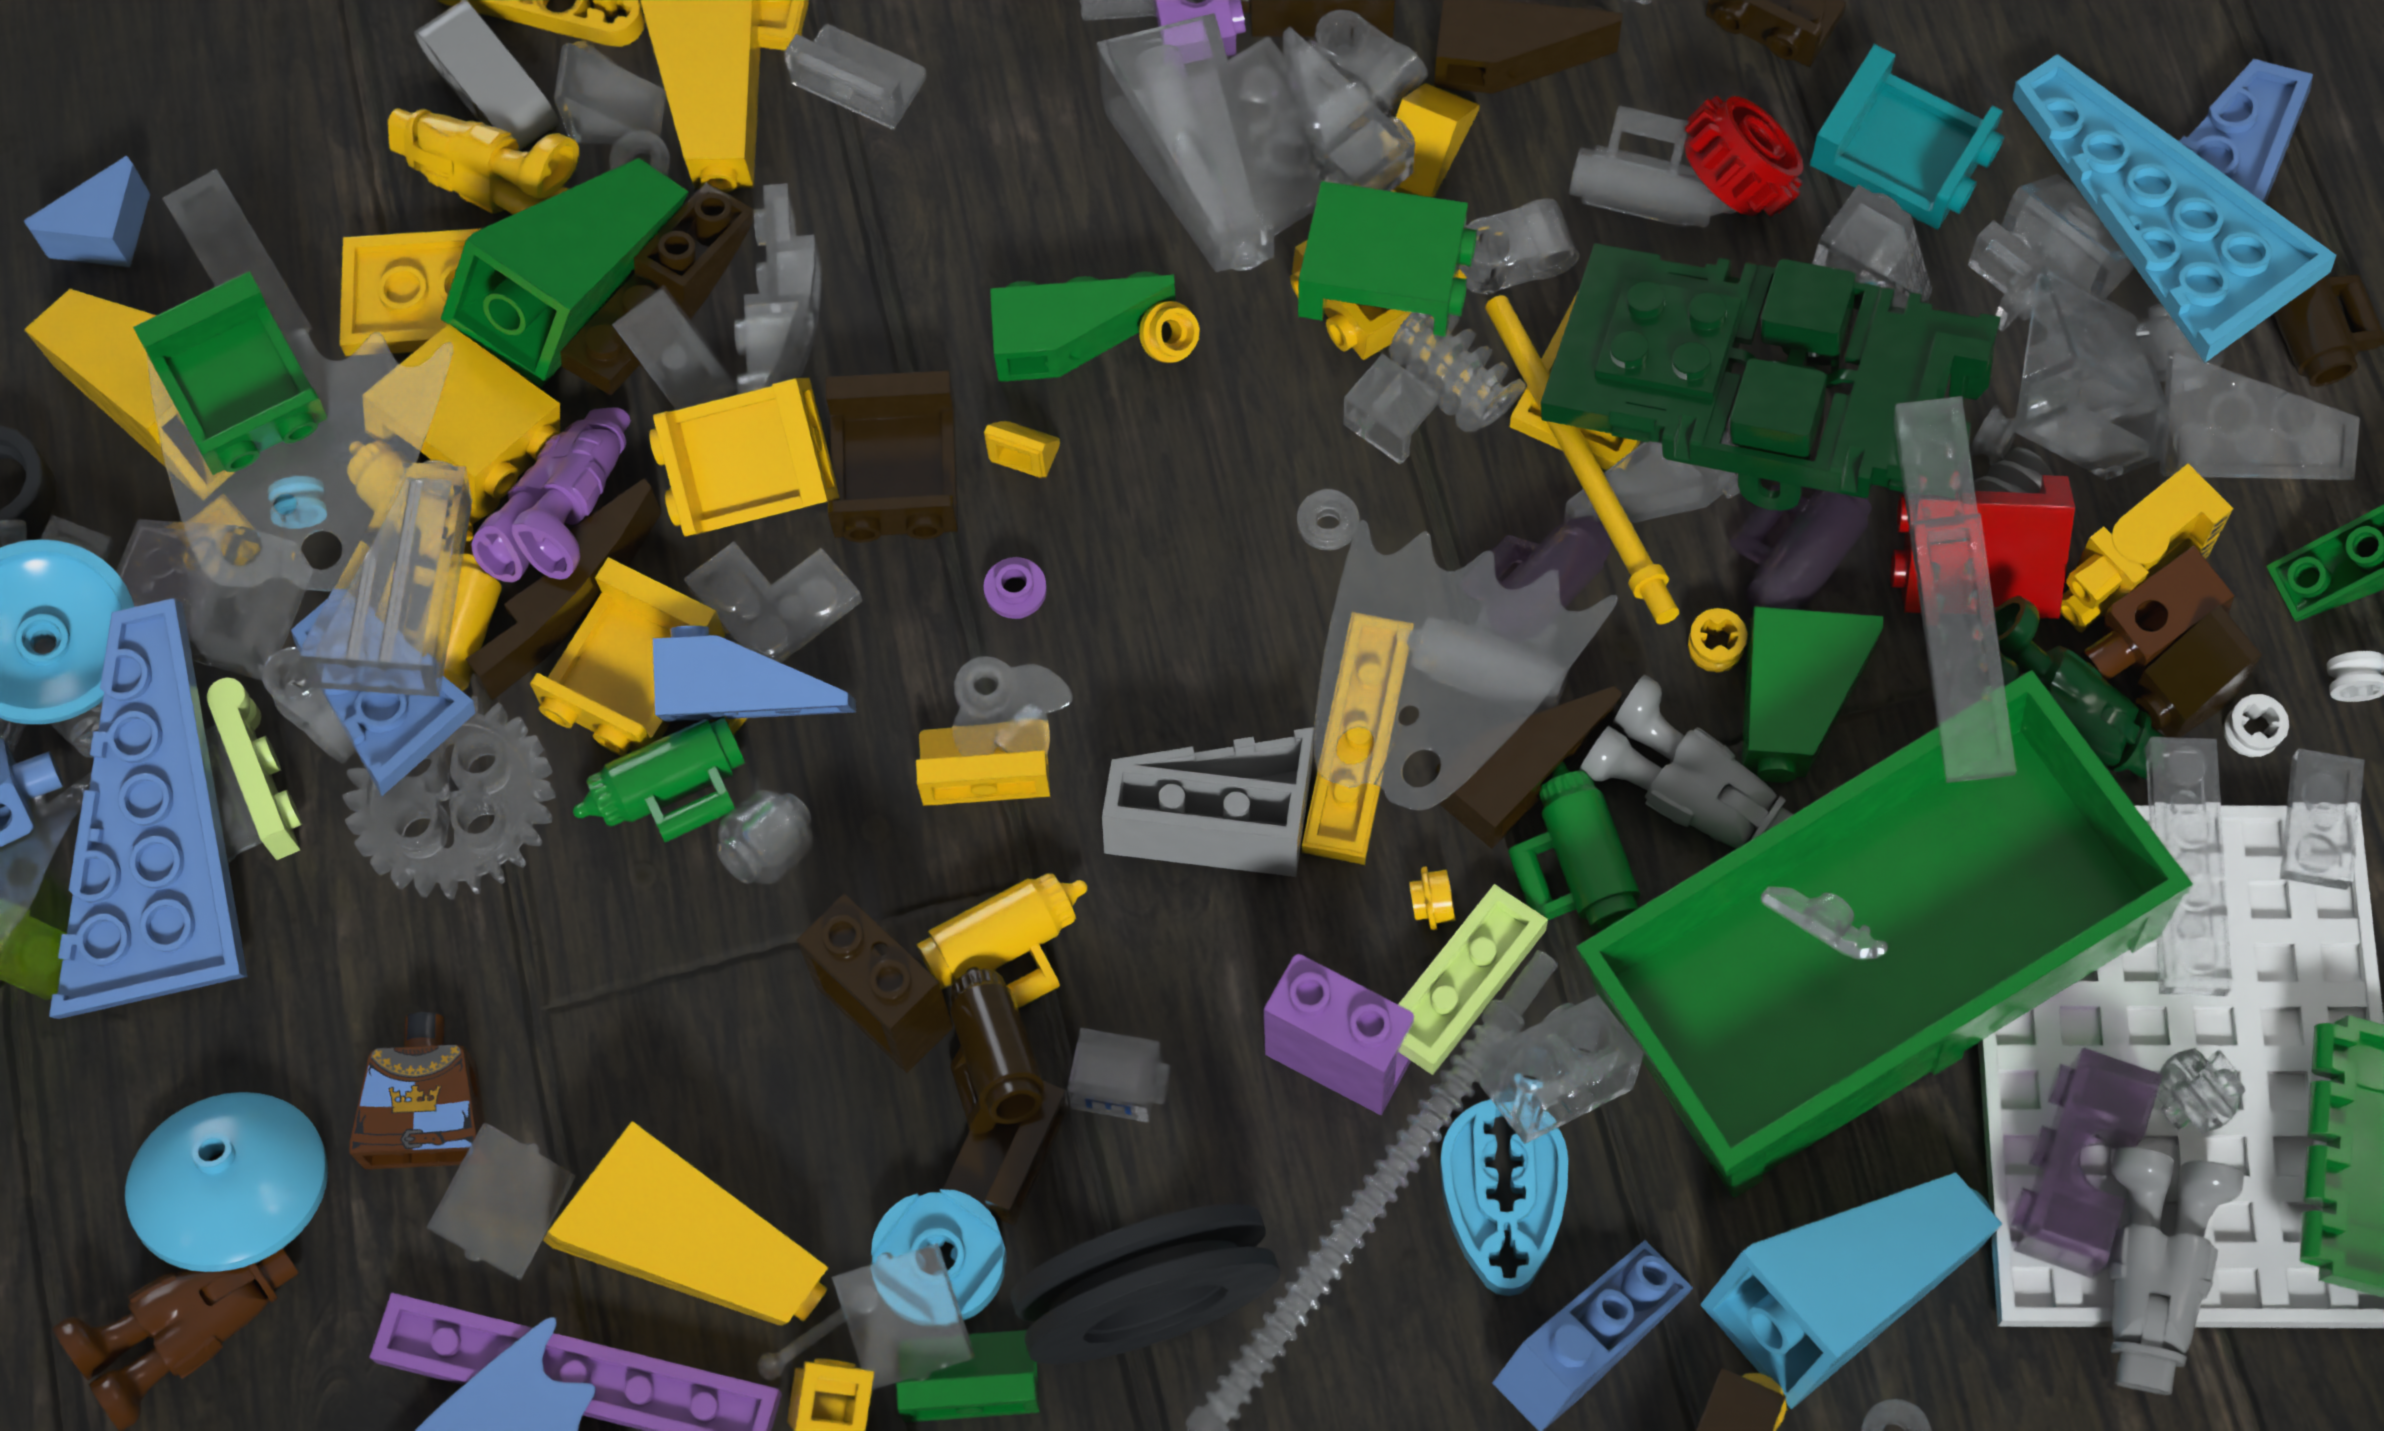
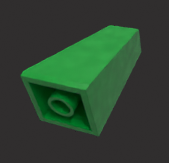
M637 158L474 232L466 239L440 319L455 327L482 348L542 388L561 366L560 351L635 274L634 257L683 207L688 191L640 158Z

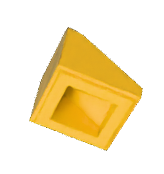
M1009 421L987 424L984 431L988 457L991 462L1039 478L1047 477L1059 449L1060 438Z

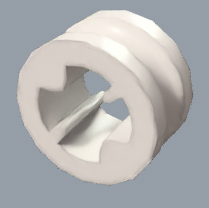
M2355 651L2337 655L2327 662L2329 676L2336 678L2329 686L2332 698L2338 701L2360 702L2384 695V676L2381 675V672L2384 671L2383 654L2373 651Z
M2251 694L2242 698L2225 717L2223 724L2224 737L2230 747L2239 754L2248 757H2262L2271 753L2287 736L2289 729L2288 714L2284 707L2274 698L2263 694ZM2262 716L2267 720L2269 726L2264 730V734L2257 732L2251 736L2243 726L2249 721V718L2255 720Z

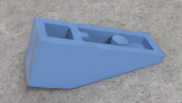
M673 627L670 629L671 638H653L655 715L665 722L700 721L705 718L707 720H718L722 717L725 719L856 712V700L848 692L718 635H709V627Z

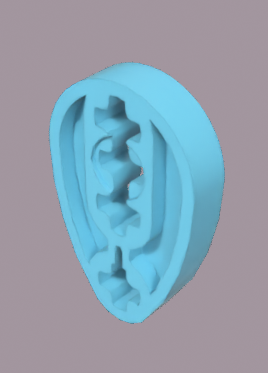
M1511 1098L1485 1100L1471 1106L1460 1114L1452 1123L1444 1138L1440 1158L1443 1200L1452 1231L1465 1259L1488 1289L1499 1295L1511 1296L1520 1294L1531 1286L1549 1257L1560 1227L1567 1194L1568 1151L1563 1135L1557 1125L1539 1108L1527 1102ZM1496 1117H1507L1509 1128L1520 1129L1521 1132L1511 1136L1509 1145L1510 1159L1521 1161L1523 1166L1513 1168L1510 1188L1513 1193L1523 1194L1524 1199L1515 1200L1513 1210L1510 1212L1500 1211L1499 1202L1487 1199L1486 1195L1496 1193L1499 1181L1497 1169L1485 1166V1162L1495 1159L1497 1140L1495 1135L1485 1134L1484 1130L1493 1128ZM1505 1230L1509 1232L1510 1247L1513 1248L1515 1258L1526 1259L1527 1265L1517 1268L1515 1278L1511 1279L1503 1278L1501 1267L1490 1266L1489 1260L1499 1258L1505 1241Z

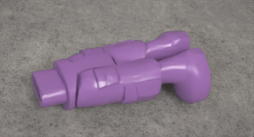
M620 408L590 410L584 420L575 421L565 428V432L549 438L537 456L538 460L535 464L525 471L523 477L508 492L509 501L499 511L487 517L473 537L471 543L473 556L486 573L504 582H515L525 573L529 562L538 571L554 579L568 578L574 572L580 561V548L576 538L564 524H577L585 516H588L593 510L599 495L603 493L606 479L614 468L619 454L626 446L624 432L630 424V417L624 410Z

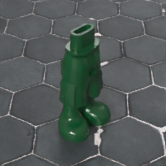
M2015 596L2002 603L1988 617L1975 636L1972 647L1981 654L1969 660L1962 669L1959 682L1962 696L1975 705L2018 679L2019 671L2026 674L2033 670L2103 765H2106L2115 772L2128 769L2142 779L2149 778L2159 764L2167 741L2165 735L2151 727V716L2145 711L2139 710L2128 697L2104 680L2101 673L2091 663L2085 662L2070 649L2059 645L2047 652L2042 650L2032 640L2037 632L2040 620L2039 611L2032 602L2022 596Z

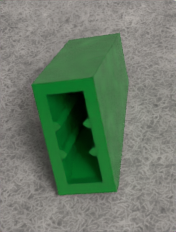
M1754 607L1747 631L1742 765L1757 774L1761 780L1767 782L1783 783L1792 781L1796 777L1807 776L1875 651L1883 629V616Z

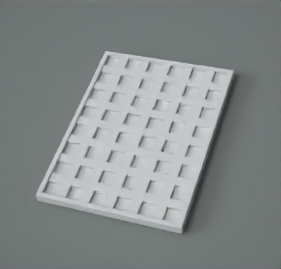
M2135 806L2193 883L2189 893L2183 896L2161 936L2134 953H2131L2130 950L2126 951L1978 1042L1989 1206L1991 1212L2002 1222V1225L1991 1236L1998 1326L2112 1327L2114 1282L2111 1281L2109 1267L2114 1229L2130 1224V1201L2126 1188L2116 1179L2111 1165L2115 1149L2135 1147L2161 1152L2174 1160L2171 1184L2165 1196L2160 1222V1230L2166 1236H2173L2177 1213V1184L2179 1169L2182 1164L2189 1161L2216 1162L2237 1168L2244 1174L2243 1190L2240 1195L2231 1202L2219 1205L2208 1221L2204 1238L2209 1240L2218 1249V1256L2212 1279L2213 1285L2206 1299L2201 1301L2195 1327L2384 1328V1297L2318 1281L2319 1267L2302 1263L2299 1260L2302 1213L2309 1210L2323 1211V1208L2303 1202L2306 1148L2310 1145L2327 1146V1143L2310 1139L2307 1136L2310 1083L2318 1080L2331 1081V1079L2317 1076L2311 1071L2314 1026L2319 1023L2334 1024V1022L2347 1015L2384 1024L2360 806Z

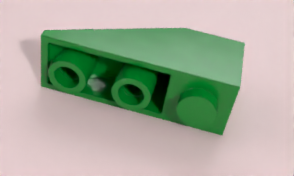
M1138 272L1127 278L1107 280L1081 276L1072 278L1066 283L1038 285L1030 281H1017L1008 284L1006 287L990 288L993 348L998 381L1061 377L1139 333L1142 317L1151 306L1163 301L1176 302L1174 274L1159 275L1154 272Z
M2384 504L2266 566L2296 622L2384 590Z

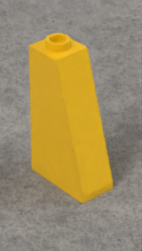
M640 0L682 153L694 189H700L706 182L724 193L730 192L735 188L754 187L760 65L758 26H760L761 0Z

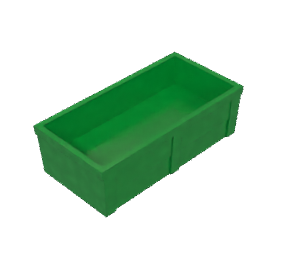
M2031 670L1577 945L1576 948L1578 955L1590 971L1596 993L1732 1197L1736 1198L1762 1182L1763 1175L1929 1072H1932L1933 1075L1941 1072L1962 1059L1964 1051L2126 951L2130 950L2131 953H2134L2160 937L2183 896L2189 893L2193 883L2043 683Z

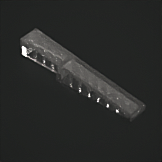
M1962 396L1895 404L1894 427L1946 783L2015 776V760L1981 513H1978Z

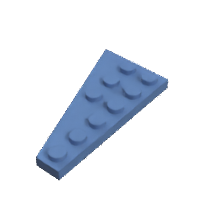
M175 598L119 610L111 614L100 689L104 691L99 728L98 731H93L90 755L94 757L90 787L89 790H84L69 884V891L73 896L67 934H62L58 958L63 961L58 993L52 994L49 1013L51 1018L62 1019L248 977L183 603Z

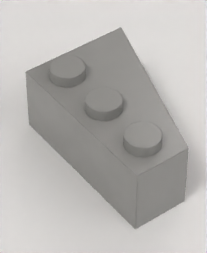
M1314 727L1294 730V737L1255 743L1254 737L1233 740V747L1194 753L1192 746L1112 759L1102 813L1104 854L1296 877L1312 772Z

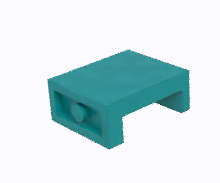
M1874 44L1817 134L1810 166L1938 230L1950 210L1957 214L1963 211L1977 184V181L1970 177L1978 164L1988 168L1997 155L2005 138L2004 135L1996 132L2003 110L1992 105L1984 119H1981L1892 75L1891 70L1896 54Z

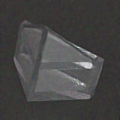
M585 40L572 44L568 42L562 46L554 100L568 137L575 139L579 143L653 146L660 142L666 97L665 89L628 72Z

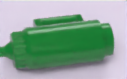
M722 717L711 723L705 718L605 764L600 772L589 776L586 780L590 790L584 800L573 807V814L579 819L589 815L603 817L607 827L615 826L623 821L634 822L652 814L666 843L736 810L723 780L732 777L733 773L731 770L745 764V761L725 718ZM712 785L716 790L665 815L660 810Z
M1562 761L1552 772L1551 780L1543 784L1539 792L1543 804L1541 815L1548 832L1511 847L1508 850V854L1527 906L1548 920L1576 909L1580 918L1588 920L1591 930L1602 931L1639 908L1637 900L1640 898L1641 893L1602 791L1595 787L1592 778L1585 771L1571 772L1567 769L1565 762ZM1552 848L1555 850L1570 894L1555 900L1552 899L1537 858V854Z

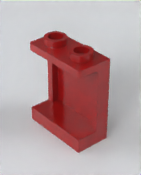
M2042 475L2040 493L1957 490L1955 500L1934 496L1925 497L1915 494H1899L1897 531L1906 533L1904 550L1893 549L1890 582L1891 587L1901 588L1904 611L1910 613L1990 616L2008 599L2022 596L2036 606L2039 611V618L2059 619L2075 514V503L2068 476Z

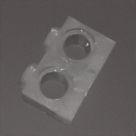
M1597 994L1577 1005L1566 1003L1557 1007L1548 1014L1544 1021L1522 1032L1514 1029L1499 1036L1488 1049L1480 1086L1523 1143L1526 1144L1633 1090L1644 1052ZM1578 1048L1588 1050L1592 1053L1581 1051ZM1523 1075L1532 1076L1537 1078L1538 1080L1528 1079Z

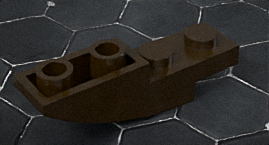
M706 182L634 257L635 274L560 351L561 367L610 395L623 384L639 365L649 371L678 338L724 274L755 220V209Z

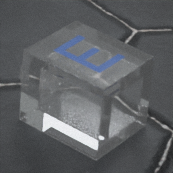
M1080 1028L1067 1090L1071 1109L1149 1122L1152 1103L1164 1104L1170 1078L1171 1065L1161 1063L1159 1041Z

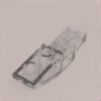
M787 183L763 185L764 209L754 210L756 241L758 246L766 245L767 262L757 263L756 266L759 294L744 295L745 318L735 319L737 352L739 356L747 355V373L737 374L738 394L770 387L772 384L794 378H801L811 353L818 325L822 294V263L815 235L796 236L795 211Z

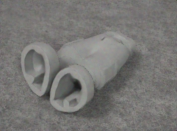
M1645 674L1625 699L1612 723V727L1608 726L1603 731L1579 771H1585L1593 781L1617 778L1629 781L1647 790L1645 795L1647 801L1645 804L1671 819L1674 823L1685 827L1690 825L1707 834L1715 841L1736 849L1793 815L1783 808L1786 799L1782 796L1773 804L1778 797L1776 793L1763 780L1736 761V756L1726 745H1722L1698 727L1694 731L1689 730L1684 736L1671 726L1660 713L1659 705L1662 689L1658 682ZM1627 737L1659 752L1670 760V764L1665 765L1663 768L1654 764L1633 749Z
M2135 1147L2117 1148L2114 1152L2111 1167L2116 1179L2127 1190L2130 1201V1224L2114 1229L2111 1261L2109 1262L2111 1281L2114 1282L2112 1335L2114 1342L2111 1343V1352L2119 1355L2115 1384L2161 1395H2171L2175 1367H2183L2185 1365L2187 1357L2184 1355L2193 1337L2201 1301L2206 1299L2213 1285L2212 1279L2218 1249L2209 1240L2204 1238L2208 1221L2219 1205L2231 1202L2240 1195L2243 1190L2244 1174L2237 1168L2216 1162L2189 1161L2182 1164L2178 1176L2177 1213L2173 1236H2166L2160 1230V1222L2165 1196L2171 1184L2174 1160L2164 1153L2150 1149Z

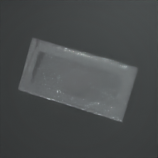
M664 285L656 289L612 324L676 410L723 399L737 389V383Z

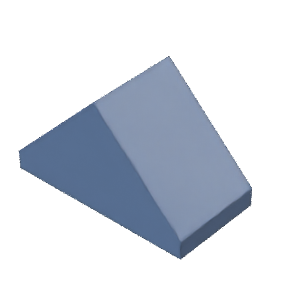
M125 156L25 219L24 223L48 258L130 267L150 192L133 163Z

